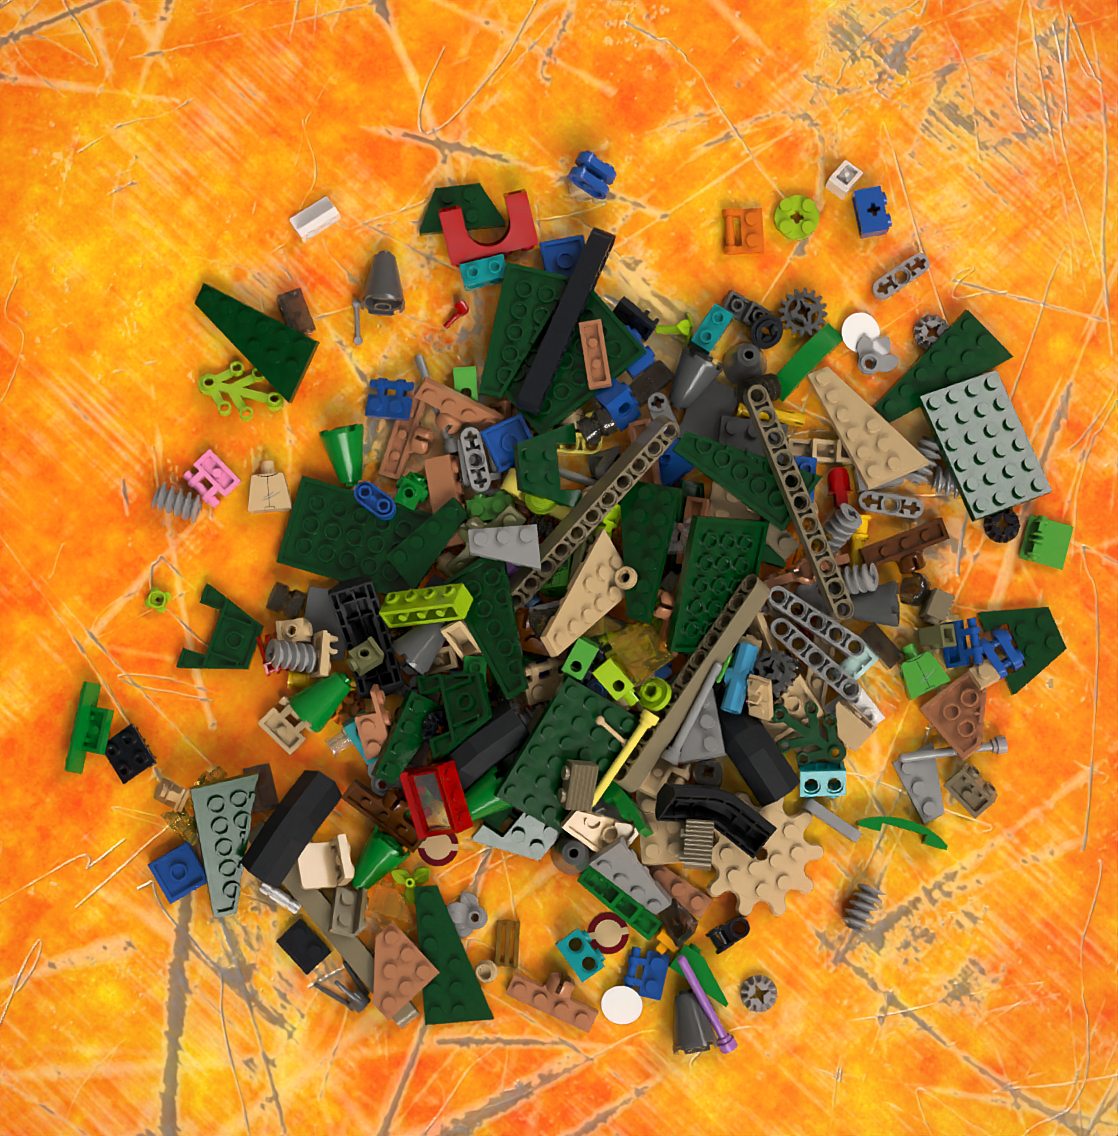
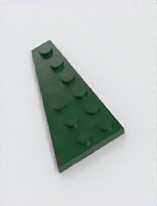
M203 283L195 301L196 306L288 403H292L320 342L215 287Z
M965 309L872 407L890 423L920 407L917 401L920 396L975 378L1014 356L969 310Z
M688 431L684 432L672 449L673 452L779 531H784L791 521V517L766 457L743 451ZM777 461L778 465H780V466H784V465H785V464H782L781 462H778V461ZM799 469L808 494H810L822 476ZM788 475L785 478V484L792 488L795 482L793 477ZM796 497L794 499V506L799 509L803 501L800 497Z

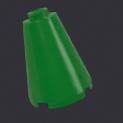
M363 423L337 427L330 431L328 429L319 431L320 439L339 482L345 483V487L357 485L358 480L362 479Z
M336 671L292 695L288 699L291 701L289 704L303 722L307 721L312 724L309 727L310 729L319 733L351 690L352 686L350 683L352 680L344 671L342 673Z
M497 765L487 771L464 794L472 821L512 807V805L493 795L505 776L500 768L497 770Z
M374 826L354 866L355 873L351 884L358 890L371 888L410 856L409 849L405 852L403 845L384 830L382 832L379 831V826Z

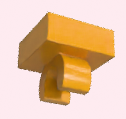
M665 924L656 937L660 941L656 950L662 955L668 948L675 952L683 938Z

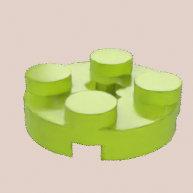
M793 195L783 199L774 214L776 229L785 238L792 241L806 239L815 231L819 223V211L815 206V202L801 195ZM794 213H799L803 219L799 220V223H795L794 219H791L790 216H793Z

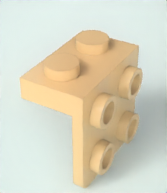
M346 834L336 835L330 842L307 844L296 861L302 889L344 887L354 878L355 869L350 860L351 847L350 843L347 842Z

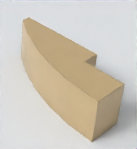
M462 619L455 620L440 629L462 661L465 655L483 656L468 626Z

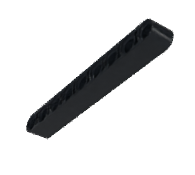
M596 227L592 229L519 393L515 405L516 408L536 416L540 413L613 248L616 238L615 234Z

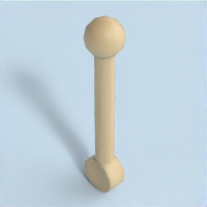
M598 716L596 723L606 728L624 747L628 739L622 738L605 722L604 717Z

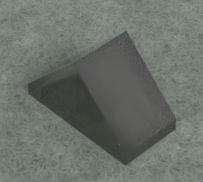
M672 898L669 907L658 913L675 946L678 948L695 933L699 923L675 898Z

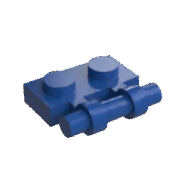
M381 377L371 379L370 387L377 388L378 390L377 394L368 395L365 416L368 418L409 421L413 399L405 397L406 391H413L414 383L406 382L405 379H397L396 381ZM388 389L396 390L395 396L387 395Z
M976 618L967 619L968 628L965 629L963 620L939 624H954L957 646L943 648L946 669L970 665L969 656L973 655L974 664L983 663L982 654L984 652L983 647H980L978 635L980 627L977 626ZM967 635L970 636V643H971V648H970V649L967 648V642H966V636H967Z
M632 947L631 955H628L627 962H629L627 973L623 976L622 980L624 986L631 989L633 985L640 986L639 996L661 1001L671 955H662L659 952L648 950L645 959L640 957L641 948ZM638 965L644 966L641 979L635 978Z

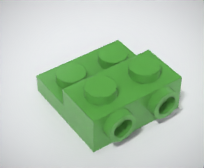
M506 491L495 492L494 497L485 498L483 494L473 495L472 500H466L467 513L469 514L467 518L477 515L483 522L489 523L509 503L515 507V498L510 494L507 495Z

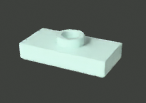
M865 645V651L862 655L856 658L847 657L839 666L857 680L879 659ZM858 647L852 653H858L860 648ZM837 669L830 673L835 680L839 676V670ZM850 683L846 685L844 690H846L852 684Z

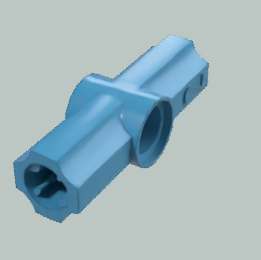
M744 642L738 643L732 667H728L724 677L726 689L720 708L723 711L741 714L748 690L747 680L750 674L754 675L753 667L758 647Z

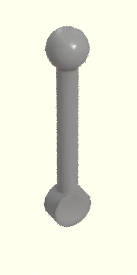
M354 299L352 301L355 312L356 331L354 343L359 346L363 343V339L360 337V300Z

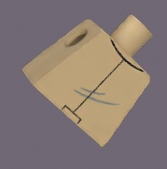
M274 461L260 462L261 474L251 475L248 512L250 514L292 511L293 504L285 474L275 473Z

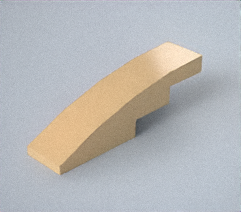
M787 438L793 455L817 458V463L853 465L840 439L826 440L813 438L810 440Z

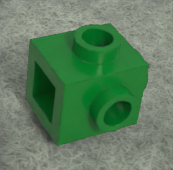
M411 471L405 477L401 476L396 485V488L399 490L394 501L413 511L419 506L421 501L424 503L429 495L425 476Z

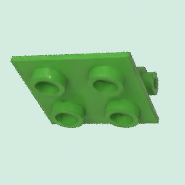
M1030 515L1019 558L1063 570L1074 527L1048 520L1045 516L1039 515L1037 517Z

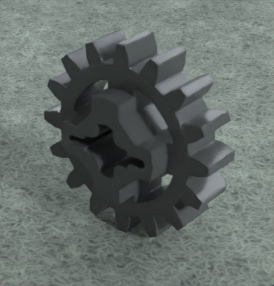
M806 288L803 289L802 293L795 289L794 296L788 293L786 295L788 301H781V305L784 308L778 311L779 314L783 315L780 320L781 322H786L784 330L792 329V336L795 332H799L800 338L803 337L804 333L811 337L812 330L818 332L820 331L818 325L824 326L825 324L822 318L827 317L828 313L822 310L827 305L826 303L820 304L822 296L814 297V290L807 294ZM804 299L811 301L813 304L805 302ZM794 302L795 310L788 313L790 304ZM800 308L803 310V312H808L806 317H804L802 314H798ZM818 313L817 320L812 324L811 316ZM793 322L801 324L802 327L795 325Z
M775 648L771 650L770 654L766 649L763 650V656L757 654V660L753 667L754 675L758 676L760 673V677L771 679L772 694H775L777 698L780 697V691L787 693L786 687L793 686L794 684L791 682V679L797 677L793 672L796 666L792 663L793 660L790 656H786L782 650L778 653Z

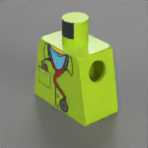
M613 655L593 672V675L616 701L623 697L628 705L632 707L641 699L633 689L637 684L636 680L616 655ZM617 680L624 683V688L618 687Z

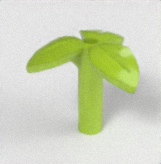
M685 312V320L679 321L676 325H656V333L682 334L685 336L684 346H689L693 337L691 332L693 329L692 318L688 312Z
M419 867L415 869L413 877H410L406 869L392 870L391 876L393 880L399 885L405 884L407 886L404 891L406 900L411 905L415 904L414 886H416V883L427 882L431 870L427 867Z

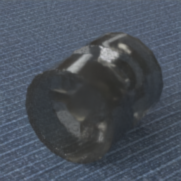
M604 406L593 411L591 417L585 416L576 421V425L589 447L599 443L602 436L609 437L618 431L613 419Z
M277 581L270 593L266 608L276 613L283 611L284 616L297 619L305 604L307 593L297 589L291 591L288 585Z

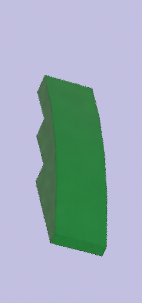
M612 780L602 795L604 801L612 807L617 806L621 817L628 822L633 821L638 833L644 837L654 834L644 813L632 796Z
M589 866L578 878L577 882L649 942L663 926L664 923L592 866Z

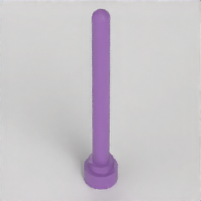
M684 955L678 956L677 962L718 1036V1047L721 1053L726 1054L733 1051L738 1046L734 1036L726 1033Z

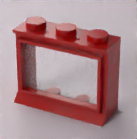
M454 760L417 766L401 773L400 780L418 840L432 836L457 834L473 827Z

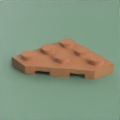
M968 671L919 708L924 717L963 762L982 746L988 688L986 687L980 691L969 676Z
M393 921L375 937L373 1004L389 1021L440 973Z

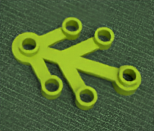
M239 361L233 362L229 369L218 375L207 373L198 380L200 392L205 395H211L221 416L230 415L232 409L231 404L223 400L220 392L227 393L239 411L241 420L244 422H249L253 419V410L246 406L241 397L266 403L267 408L273 412L281 410L284 405L283 396L279 392L267 394L246 389L247 386L255 382H262L265 379L263 375L260 377L255 376V373L259 372L256 368L252 370V374L232 384L223 383L233 376L239 377L244 373V366ZM240 367L241 370L234 371L233 368ZM208 381L213 382V384L210 386L205 385V383ZM277 397L278 401L272 402L270 399ZM227 406L228 410L222 411L221 407ZM246 411L250 412V415L247 417L242 415Z

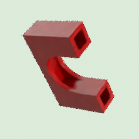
M525 189L503 194L509 218L508 228L500 239L491 243H481L470 237L466 231L460 205L438 210L451 265L460 267V264L476 259L489 258L497 254L508 256L513 254V250L521 249V251H528L534 249V245L539 244Z

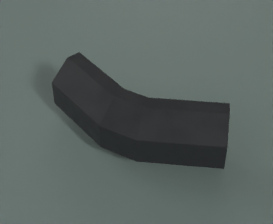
M355 577L342 581L328 591V596L344 640L347 654L348 651L367 641V638L372 636L384 653L383 663L362 676H359L356 671H352L359 697L372 699L370 690L374 684H378L379 689L384 691L385 696L393 694L404 686L395 650L391 647L392 639L388 626L379 614L381 605L372 578Z
M722 691L716 704L725 752L762 807L777 802L792 792L800 783V780L757 717L749 715L748 704L745 700L741 714H733L720 709L725 691Z
M506 700L491 710L493 717L442 759L438 761L434 759L430 763L454 760L464 794L493 766L523 746L530 734ZM426 774L425 785L434 798L442 801L435 774Z
M305 770L268 818L241 859L240 863L249 873L262 882L277 888L282 884L307 844L340 801L342 794L335 781L320 771Z
M664 783L657 793L655 807L657 821L686 822V819L714 821V828L753 859L777 829V827L736 795L714 786Z

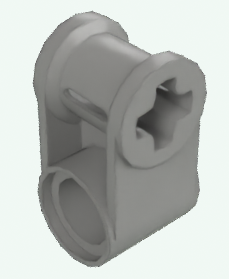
M662 393L652 394L648 398V407L652 419L654 420L657 416L665 415L677 423L666 396ZM658 401H661V403H662V404H661V407H662V408H660V409H658V408L656 407V406H657V403H656V402H658Z

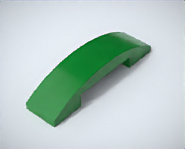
M829 323L826 324L786 363L768 384L767 389L784 402L798 388L803 379L843 341L842 335Z
M878 816L857 820L855 824L875 831H881L882 823L923 834L921 844L942 850H947L948 845L934 832L906 819Z

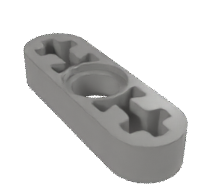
M921 253L915 254L885 274L872 286L873 296L878 300H886L923 275L930 265L928 257ZM915 260L918 262L923 261V269L921 270L920 267L912 271L914 276H912L909 269L914 266ZM903 271L907 276V280L903 283L897 282L894 277L895 273ZM889 277L892 285L887 288V294L883 292L878 293L879 284L882 287L889 283L887 278Z
M468 427L462 431L460 436L468 480L474 492L484 493L488 490L491 479L480 432L473 427ZM468 433H471L472 436H476V439H474L473 445L474 448L479 447L480 450L473 449L469 452L466 451V449L471 448L470 442L468 440H464V438L467 437ZM471 455H479L482 463L479 466H472L469 463ZM483 468L484 472L481 471L480 476L486 482L483 484V488H480L478 484H474L477 481L476 472L471 474V471H479Z
M865 491L857 500L858 507L862 511L911 520L918 518L923 513L922 502L911 497ZM868 495L870 500L878 501V497H882L879 504L880 510L876 509L878 504H870L869 507H866V503L862 502V499H865ZM893 499L897 505L894 511H887L884 507L885 500ZM901 501H904L903 506L907 507L914 503L918 511L911 515L910 510L903 509L902 513H899Z
M806 798L801 805L852 842L857 843L862 836L860 831L812 798Z

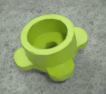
M153 587L150 590L148 599L145 600V605L148 608L157 609L159 613H163L166 611L167 602L171 600V594L160 591L158 587Z

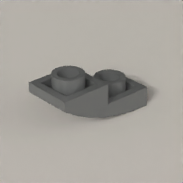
M733 290L728 291L721 304L722 308L734 315L733 318L751 328L753 321L758 320L760 315L771 314V311L755 301H749Z

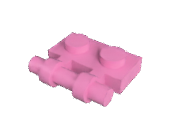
M210 449L193 464L199 470L195 476L190 470L183 475L188 481L187 485L191 489L195 488L202 496L201 499L206 504L209 503L213 508L220 504V501L215 497L219 491L226 498L241 483L239 478ZM205 477L213 484L209 490L201 483Z

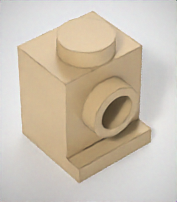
M298 618L275 621L277 639L279 641L311 642L310 636L313 634V628L308 619ZM292 627L296 628V632L294 634L292 631Z

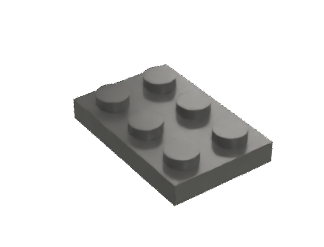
M720 416L717 442L766 457L751 419ZM781 424L786 437L788 425ZM769 433V443L776 445L777 436L774 433ZM779 454L776 460L783 464L784 456Z

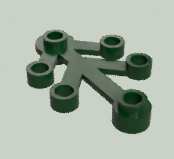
M808 701L804 705L810 729L791 717L783 704L776 703L773 705L774 716L771 719L776 723H785L804 736L793 739L781 738L777 746L782 753H788L792 748L816 744L822 749L812 752L802 750L797 753L796 760L800 765L805 766L810 761L825 758L831 763H839L845 758L846 748L842 742L837 740L835 728L837 719L833 714H826L822 720L827 728V741L820 736L817 719L819 708L814 701ZM809 705L815 706L813 712L807 711ZM777 711H783L781 718L775 717ZM828 718L834 719L831 725L826 724ZM783 742L789 743L786 749L780 747ZM833 749H838L839 754L833 756L831 755V751ZM807 755V760L802 762L799 760V757Z

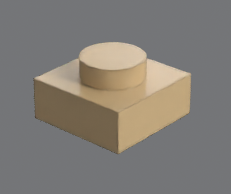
M988 659L968 670L969 676L980 691L1000 680V675Z

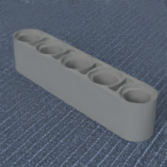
M775 586L771 589L766 601L772 608L847 657L856 658L864 653L865 642L859 636L781 586ZM772 592H780L783 595V601L775 603L771 598ZM792 604H799L801 606V615L796 616L791 613ZM812 616L820 618L821 626L819 628H813L810 625V618ZM831 629H837L840 632V639L838 641H834L829 637ZM851 641L859 644L860 649L858 653L849 651L848 645Z
M778 618L773 621L771 632L781 643L842 697L850 701L859 698L861 686L853 677L788 620ZM782 623L786 624L788 631L784 635H778L776 632L777 626ZM799 638L803 639L805 646L801 650H795L793 647L794 641ZM816 653L822 656L821 663L812 665L810 662L811 656ZM830 669L839 670V676L836 680L828 679L827 673ZM850 683L856 685V692L851 696L846 695L844 692L845 686Z

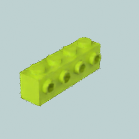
M463 583L391 592L385 597L379 614L389 628L465 619L473 597Z

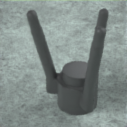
M343 961V965L360 992L356 989L352 993L338 980H335V985L348 996L347 1000L318 983H315L314 986L347 1006L351 1011L355 1009L360 1013L371 1001L367 996L370 992L364 988L350 965Z

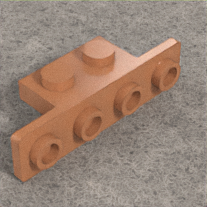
M374 684L370 690L375 711L357 714L354 717L366 760L379 757L392 724L390 712L386 711L384 706L386 703L384 691L379 689L378 684Z

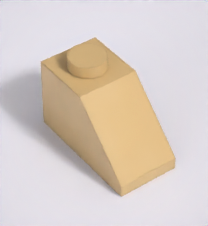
M844 697L836 704L838 737L847 749H852L856 752L878 727Z

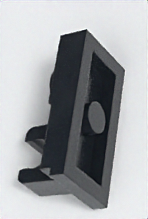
M625 296L613 310V313L626 326L628 325L631 330L635 328L645 341L649 339L659 323L658 318L653 321L648 317L650 311L646 310L643 313L640 308Z

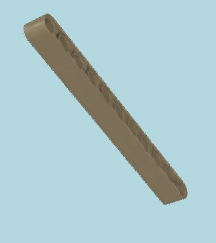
M754 385L744 392L743 400L831 617L837 620L849 619L854 613L853 603L767 390L761 385ZM752 390L759 392V402H754L751 399ZM761 412L768 414L769 421L767 424L760 421L759 414ZM769 433H774L777 436L776 445L769 443ZM779 454L786 458L784 466H780L777 463L776 459ZM788 475L793 477L795 482L792 488L785 484V478ZM796 497H800L803 501L801 509H797L794 506V499ZM805 518H808L812 523L810 530L803 528L802 522ZM814 539L820 543V549L817 552L811 548V542ZM822 561H826L829 565L826 573L820 570L819 566ZM831 582L837 585V592L834 595L828 590ZM840 603L846 607V612L842 616L837 612V606Z
M665 415L657 416L539 545L540 562L545 561L544 565L541 566V571L521 565L510 577L512 596L515 595L513 598L515 611L527 604L674 442L680 432L677 423Z
M755 574L746 576L670 686L672 693L668 704L659 711H653V714L660 718L655 726L652 725L651 728L645 731L613 778V781L627 792H634L641 786L685 721L713 664L719 662L723 665L768 599L771 592L770 587Z
M264 820L260 821L250 830L248 841L251 844L266 823ZM295 862L282 883L373 994L375 956L358 935L355 938L328 932L332 903L320 889L304 890L301 888L297 863ZM409 1001L392 1018L403 1029L420 1013L414 1004Z

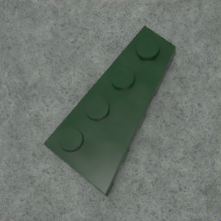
M452 497L385 557L412 589H418L423 578L430 572L437 558L444 552L445 547L453 539L469 514L458 500Z

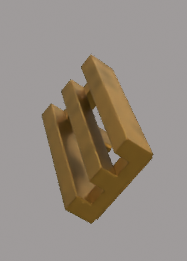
M497 920L495 964L497 967L518 968L520 921ZM502 925H506L504 962H500ZM511 926H515L514 962H509Z

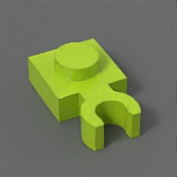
M616 504L605 516L600 525L594 529V536L598 530L604 528L611 539L613 527L618 529L621 524V505Z

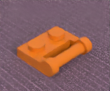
M762 208L723 209L722 217L725 219L726 237L724 255L764 254ZM733 218H740L741 246H735Z

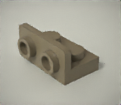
M967 762L943 785L975 819L992 805L998 796L996 788L990 782L986 783L978 769L973 765L970 766Z
M339 886L334 888L328 932L355 938L364 931L367 921L364 918L365 910L369 904V897H367L368 889L362 888L357 892Z

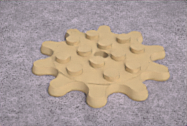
M738 791L734 795L777 827V829L763 846L767 851L765 858L758 860L756 857L754 859L714 828L715 841L713 843L711 864L716 869V875L708 883L707 892L712 897H718L727 891L733 892L737 898L735 911L741 917L749 916L753 906L760 901L768 904L772 914L781 916L787 909L785 895L789 890L795 889L802 894H809L814 888V883L806 876L804 867L808 861L822 858L824 849L820 844L808 843L804 839L803 833L805 828L812 823V814L807 810H801L795 815L786 814L783 810L784 797L764 807L752 803L747 792Z

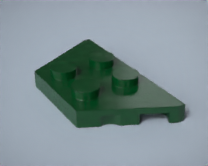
M480 183L435 188L419 232L420 236L443 233L438 210L455 205H460L466 231L505 227V221Z

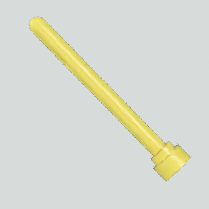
M644 708L640 714V724L595 788L593 806L599 801L645 731L651 728L652 725L655 726L660 718Z

